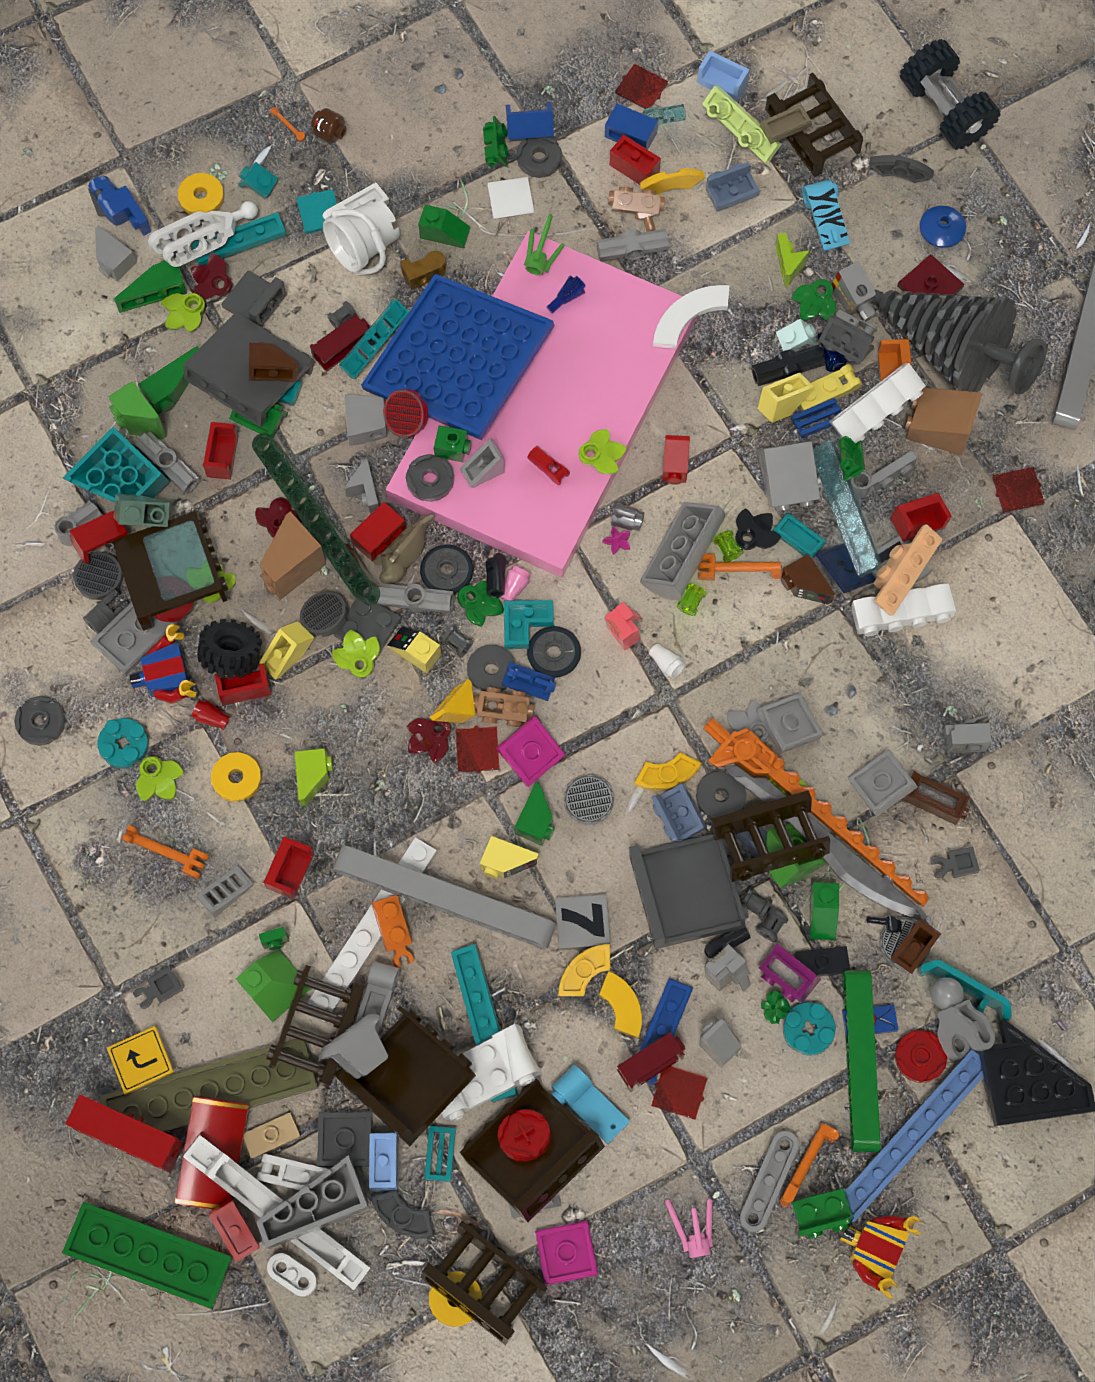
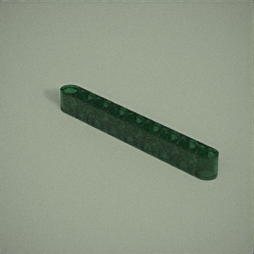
M260 433L256 435L252 441L254 452L311 535L321 545L324 554L346 586L364 604H375L380 598L379 587L285 451L268 434ZM281 462V465L276 468L277 464ZM294 479L293 483L288 486V483ZM306 497V500L300 504L302 498ZM319 514L318 519L312 522L313 518ZM331 532V536L325 540L326 535ZM344 550L343 555L337 559L338 554ZM356 569L354 576L350 577L351 571ZM369 587L368 593L363 596L364 589Z

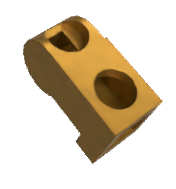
M431 251L426 257L413 263L410 262L409 258L400 261L401 272L410 289L414 290L429 283L434 274L440 276L445 274L446 259L442 252Z

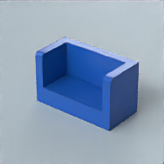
M551 101L547 102V109L511 112L510 105H505L508 140L554 136Z
M617 103L605 124V138L617 142L624 134L648 150L657 134L658 120Z

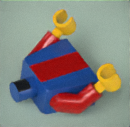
M174 624L167 627L166 634L141 658L143 671L129 674L133 689L147 686L151 697L170 704H174L187 696H196V692L190 689L196 683L188 680L181 648L178 642L175 643V640H182L184 638V633H176L180 625Z

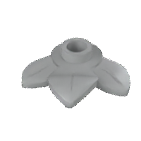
M753 700L748 707L747 713L743 711H728V724L733 729L730 734L745 728H749L753 733L760 731L763 734L760 739L766 744L770 736L756 712L762 705Z

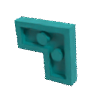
M553 600L504 601V649H529V627L554 626Z

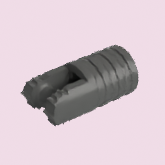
M116 588L83 617L85 623L97 634L130 604L127 600L121 601L113 611L107 606L110 601L117 597L119 592Z

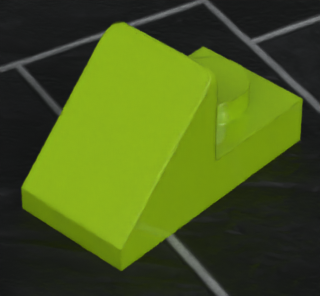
M787 233L777 234L775 247L784 286H789L807 263L809 251L794 252L793 243L788 241Z

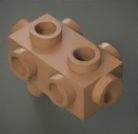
M619 187V190L609 191L608 205H612V211L635 214V219L644 220L647 232L656 230L652 216H658L659 211L664 210L665 197L656 195V191L643 189L642 193L633 192V188Z
M487 687L486 691H480V695L475 696L474 699L475 711H477L478 717H482V722L497 724V719L506 720V725L521 727L522 723L527 722L528 718L533 716L535 704L530 703L531 699L526 697V692L511 691V695L502 694L501 689ZM492 701L497 704V708L493 711L487 707L488 703Z

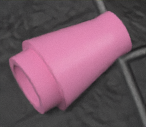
M513 566L511 570H508L505 580V594L500 598L504 601H514L530 582V573L517 566Z

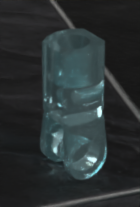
M684 104L646 108L643 111L644 115L658 120V125L686 120Z

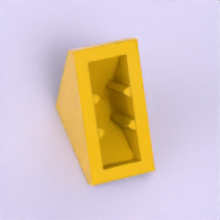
M467 679L455 686L429 718L432 721L464 723L474 717L476 714L472 682Z

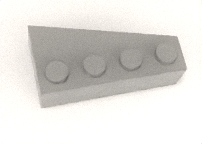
M348 1155L342 1159L337 1165L324 1172L319 1178L306 1185L294 1196L284 1201L256 1222L265 1248L271 1249L369 1209L351 1157Z

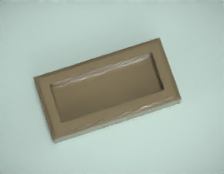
M802 104L760 122V127L770 144L812 125V121Z

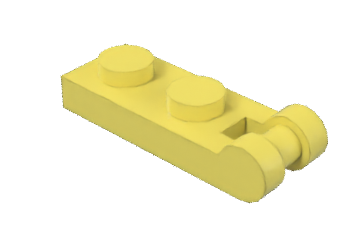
M847 364L840 370L811 382L814 390L799 406L800 410L804 411L833 398L838 399L859 389L863 384L858 377H855V370L852 365ZM845 378L848 383L842 385L840 380Z

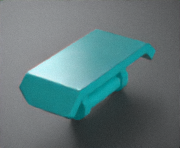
M933 960L921 965L917 970L920 977L933 974L938 978H954L962 985L964 993L980 1001L976 1010L983 1013L986 1006H989L996 1010L999 1022L1002 1020L1008 1022L1012 1018L1011 1005L1007 998L945 962Z

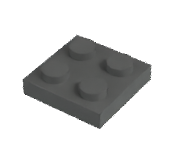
M358 594L348 610L344 626L334 633V637L343 641L349 630L359 633L365 641L375 636L380 644V654L402 619L396 613Z
M319 1112L317 1166L334 1167L349 1155L354 1167H369L372 1112Z

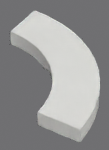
M729 285L700 288L684 295L673 303L657 325L653 347L676 349L678 339L690 320L697 315L700 316L708 312L727 310Z

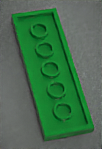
M83 1202L62 1251V1254L212 1310L233 1259L232 1256Z

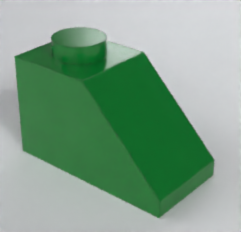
M426 204L418 223L421 239L459 248H465L471 229L468 224L447 209Z
M535 783L514 827L516 835L543 846L545 839L548 841L551 839L555 827L552 826L553 817L542 788L539 784Z
M813 882L810 889V940L835 941L839 914V884Z

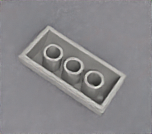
M684 502L642 576L640 583L651 592L669 600L681 599L725 518L722 508L715 505Z

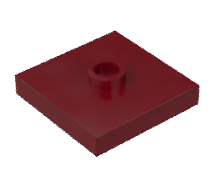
M930 254L900 280L897 287L902 291H910L912 294L924 292L926 294L956 295L963 289L964 283Z

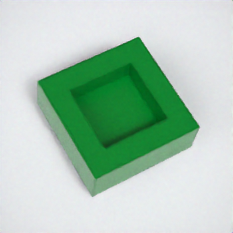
M284 927L259 934L261 945L264 949L269 948L270 951L284 947V943L289 942Z

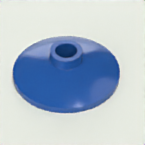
M935 206L923 214L920 220V232L929 244L940 248H948L958 244L963 239L966 232V222L961 213L949 206Z

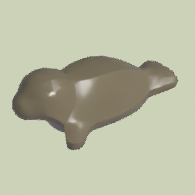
M434 514L420 516L373 560L375 565H382V572L379 576L382 583L395 584L403 579L406 568L420 555L423 549L425 530L428 524L435 518Z

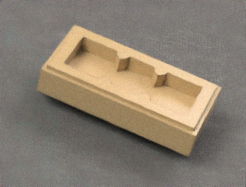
M287 1113L245 1132L243 1139L253 1160L301 1138L292 1114Z

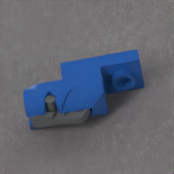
M99 176L89 182L88 191L98 216L106 217L115 226L130 221L135 230L139 228L143 236L151 232L147 218L126 185L118 189L107 176Z

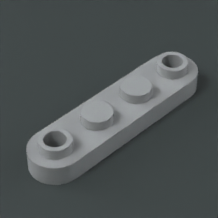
M781 1131L772 1139L741 1211L740 1224L747 1232H759L766 1225L799 1147L798 1139L789 1131ZM786 1141L789 1144V1149L782 1150L780 1142ZM754 1214L757 1216L758 1221L756 1224H751L748 1221L749 1215Z

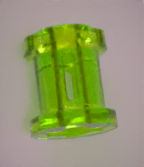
M730 530L720 533L713 539V543L718 545L724 555V562L733 561L743 554V549L738 547L733 538L734 533Z
M689 583L682 601H679L677 604V608L687 615L696 616L698 612L697 607L701 599L705 598L706 591L695 584Z

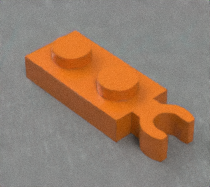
M398 895L371 902L386 952L394 951L393 965L401 967L399 958L402 955L407 958L408 964L413 963V955L406 950V946L412 944Z

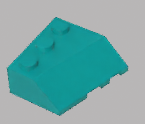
M112 427L63 477L64 480L114 503L116 494L142 495L154 498L170 482L115 427Z

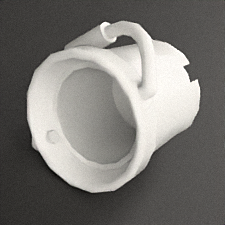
M376 198L354 209L334 210L331 212L332 216L326 218L323 222L325 239L332 253L347 270L354 272L355 275L378 272L385 263L386 247L400 237L399 227L394 230L391 224L396 221L393 213L383 201L379 200L375 203ZM378 253L380 254V260L376 266L363 269L372 257Z

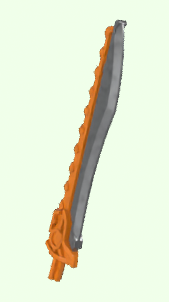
M714 718L703 727L721 745L714 752L713 757L709 758V764L717 768L725 767L727 776L736 780L765 803L787 796L766 778L753 777H768L789 796L808 790L812 797L810 813L884 875V877H881L809 816L818 839L826 836L830 838V853L822 858L839 879L863 896L887 909L916 920L921 918L924 921L926 919V914L891 884H895L916 904L923 907L929 899L926 891L913 890L911 888L913 883L909 876L895 874V869L897 868L894 862L880 860L879 854L881 853L878 847L864 845L862 832L848 830L846 818L833 816L831 814L832 807L829 802L817 801L815 799L816 792L813 787L800 786L799 780L801 779L798 773L784 771L783 766L785 764L782 758H777L778 755L749 728L738 732L734 731L730 734ZM798 817L786 819L807 840Z

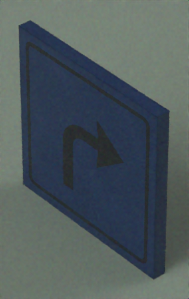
M849 542L816 554V557L843 593L871 584L876 580Z

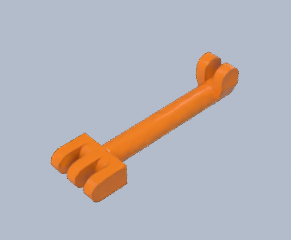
M705 554L701 562L708 563H700L698 566L699 571H708L698 573L699 580H715V572H771L774 579L782 577V562H716L715 554Z
M131 825L127 826V832L121 838L123 841L137 844L184 864L182 872L195 879H199L201 874L192 869L195 867L203 870L205 865L196 860L200 858L207 861L209 855L192 848L190 855H186L139 835L137 828Z
M821 1123L780 1199L782 1207H788L793 1201L824 1140L834 1143L838 1139L839 1132L836 1129Z

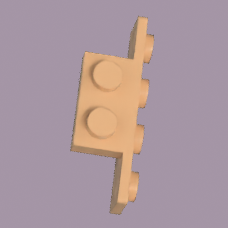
M922 525L911 543L894 547L889 554L890 558L887 563L877 572L878 577L873 584L880 592L874 599V602L888 615L896 613L942 541V538L928 525Z

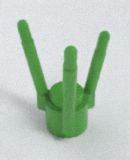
M551 214L548 215L537 250L533 253L535 230H530L524 265L526 266L525 269L534 275L540 276L543 272L548 273L552 263L565 246L564 243H561L548 261L546 259L547 255L542 252L553 217Z

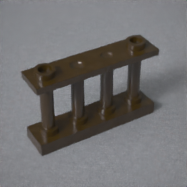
M814 73L809 74L807 88L785 100L779 99L775 93L767 96L765 110L770 117H773L812 95L820 105L806 112L809 118L813 119L826 112L832 122L810 134L799 131L786 137L815 178L822 174L825 159L850 146L856 155L861 153L863 136L859 130H855L826 90L824 82L818 79ZM837 129L845 138L823 151H817L812 144Z
M808 790L711 819V833L714 840L725 839L735 864L730 865L731 882L746 881L752 876L812 858L819 859L830 853L829 836L818 839L807 814L811 812L812 797ZM798 817L808 842L794 846L783 820ZM769 824L774 825L784 849L769 853L759 827ZM745 831L749 832L759 857L745 860L735 834Z
M305 965L303 970H298L295 975L293 985L297 987L278 1041L276 1045L271 1044L266 1059L270 1060L268 1067L272 1069L276 1066L277 1061H281L316 1074V1077L320 1078L318 1085L328 1088L332 1083L338 1065L334 1059L328 1058L325 1063L321 1061L319 1064L282 1051V1046L286 1035L321 1048L329 1044L351 1027L365 986L355 982L351 988L347 987L344 989L308 976L311 966ZM306 986L342 999V1002L346 1003L343 1013L338 1012L336 1014L299 1001L303 987ZM295 1010L332 1023L333 1027L337 1028L334 1038L329 1037L328 1039L291 1026Z
M461 1221L457 1232L462 1235L439 1265L433 1266L428 1263L423 1269L420 1278L506 1346L515 1332L512 1329L511 1323L534 1293L540 1298L544 1296L547 1287L544 1285L545 1281L535 1273H528L481 1236V1231L474 1224H466L464 1221ZM471 1242L483 1253L460 1282L454 1283L447 1277V1272ZM492 1259L504 1271L483 1298L475 1300L468 1294L470 1292L468 1289ZM514 1276L526 1287L503 1316L497 1317L490 1312V1305Z

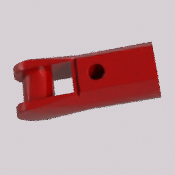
M535 446L529 452L528 460L543 471L555 484L560 485L562 483L561 480L565 476L568 477L570 475L569 470L553 459L539 446ZM553 467L557 469L555 473L551 471Z

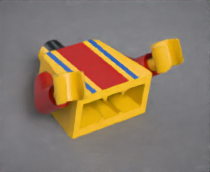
M893 1215L874 1217L870 1222L866 1221L863 1224L861 1231L849 1227L843 1231L840 1238L841 1241L854 1246L850 1259L853 1261V1268L865 1284L879 1291L881 1290L889 1299L893 1298V1296L887 1292V1289L890 1286L899 1288L891 1278L910 1234L905 1231L908 1230L916 1236L921 1234L920 1231L913 1229L915 1223H923L921 1219L915 1216L909 1218Z

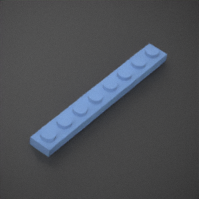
M973 1049L970 1050L846 1189L854 1216L852 1224L984 1077L980 1056Z

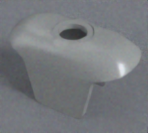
M367 1014L346 1029L344 1033L322 1048L319 1061L328 1058L334 1059L354 1079L365 1076L388 1058L387 1052L375 1030L380 1014Z

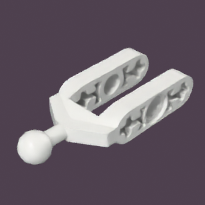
M246 201L241 204L239 210L233 213L221 211L195 212L153 232L148 240L149 246L156 253L163 254L164 260L171 266H181L223 246L228 237L234 235L236 221L243 218L248 220L255 218L258 213V207L254 202ZM203 219L202 227H199L200 220ZM185 228V235L177 238V232ZM215 232H219L217 234V239H213V237H215ZM162 238V239H163V241H161V244H162V245H161V246H158V244H159V239ZM194 240H199L198 247L191 250V243ZM174 251H177L178 253H176V258L173 259V258H172V257L174 256V253H173V252H174Z

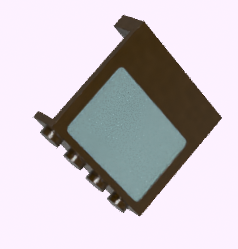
M196 511L168 520V527L151 526L112 541L137 619L143 631L153 628L149 617L219 593L223 602L228 601L225 595V591L229 590L224 576L219 578L218 572L222 571L217 557L212 558L211 555L212 552H215L211 538L206 539L204 535L208 533L204 519H198Z

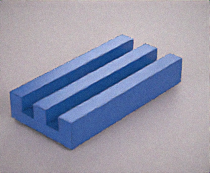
M835 398L792 415L791 420L801 439L832 426L829 422L831 419L805 430L802 429V427L821 421L826 417L839 414L841 408L837 406Z

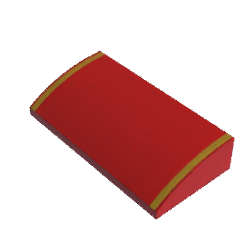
M199 1095L194 1096L184 1153L197 1136L201 1135L239 1165L249 1104ZM183 1157L175 1204L214 1209L233 1197Z

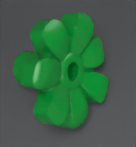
M769 991L766 994L767 1001L761 1002V1009L766 1010L764 1017L771 1024H779L780 1019H784L786 1013L790 1011V1005L787 999H782L781 991Z

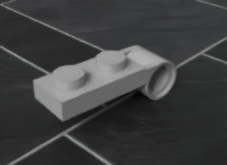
M911 450L873 475L867 470L862 471L859 476L850 479L848 485L849 494L853 498L862 499L881 488H889L895 483V479L901 475L906 477L914 471L918 457ZM855 482H863L865 486L859 487L855 484Z
M374 961L370 969L368 985L355 1023L367 1014H380V1018L375 1025L378 1036L387 1014L400 968Z

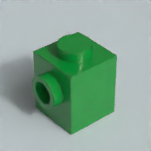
M438 426L434 443V455L447 460L463 462L465 454L469 455L471 449V440H468L467 431Z

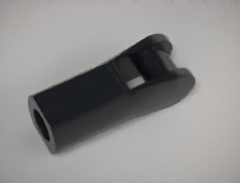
M496 553L493 558L487 559L485 563L487 572L486 594L492 598H499L505 594L506 558L503 554Z
M746 927L727 932L706 945L704 953L708 958L713 959L728 944L734 948L750 939V934Z

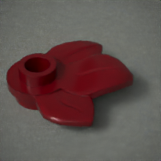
M211 253L209 255L208 265H197L190 269L194 280L198 283L192 293L200 295L203 299H209L214 295L224 296L230 292L232 280L227 275V265L217 254ZM224 281V287L219 289L218 283Z
M283 497L274 499L269 508L258 507L255 511L256 521L259 525L266 527L268 533L273 538L286 514L291 512L300 523L303 521L304 514L302 510H291L290 502Z
M417 718L406 726L408 731L413 734L408 743V752L410 754L428 751L433 763L439 762L448 751L447 738L451 733L449 722ZM441 726L443 730L437 733L434 731V728Z

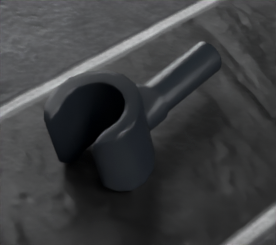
M893 916L886 918L867 917L866 919L867 923L886 925V932L888 933L902 931L901 920Z

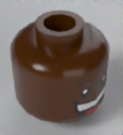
M328 108L321 111L318 110L314 114L311 127H313V133L316 136L333 143L338 138L342 139L346 133L347 128L344 126L345 120L342 115Z

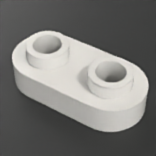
M275 1254L268 1261L267 1271L270 1277L294 1294L306 1297L315 1291L317 1287L315 1274L287 1254ZM280 1263H285L287 1266L286 1271L283 1273L277 1271V1266ZM302 1278H307L309 1281L306 1288L299 1286V1281Z

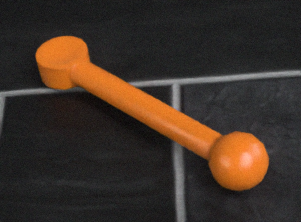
M277 107L271 108L270 113L273 116H277L296 135L297 141L303 142L305 134L295 129L279 113Z

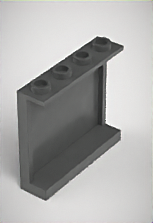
M235 312L184 363V379L261 427L266 422L267 411L295 382L249 381V343H274L298 363L297 380L304 373L309 376L312 374L313 359L305 352H301L291 346L287 341L276 337L268 329L255 324L250 318Z
M709 834L641 851L639 845L629 847V858L654 949L745 928V919L749 918L746 904H741L739 895H742L739 881L731 882L730 865L734 863L732 857H727L725 849H728V845L725 839L714 840L713 835Z

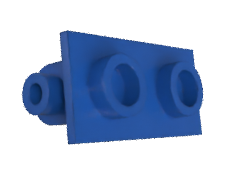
M508 662L502 686L526 692L528 695L548 701L550 693H553L556 683H554V677Z

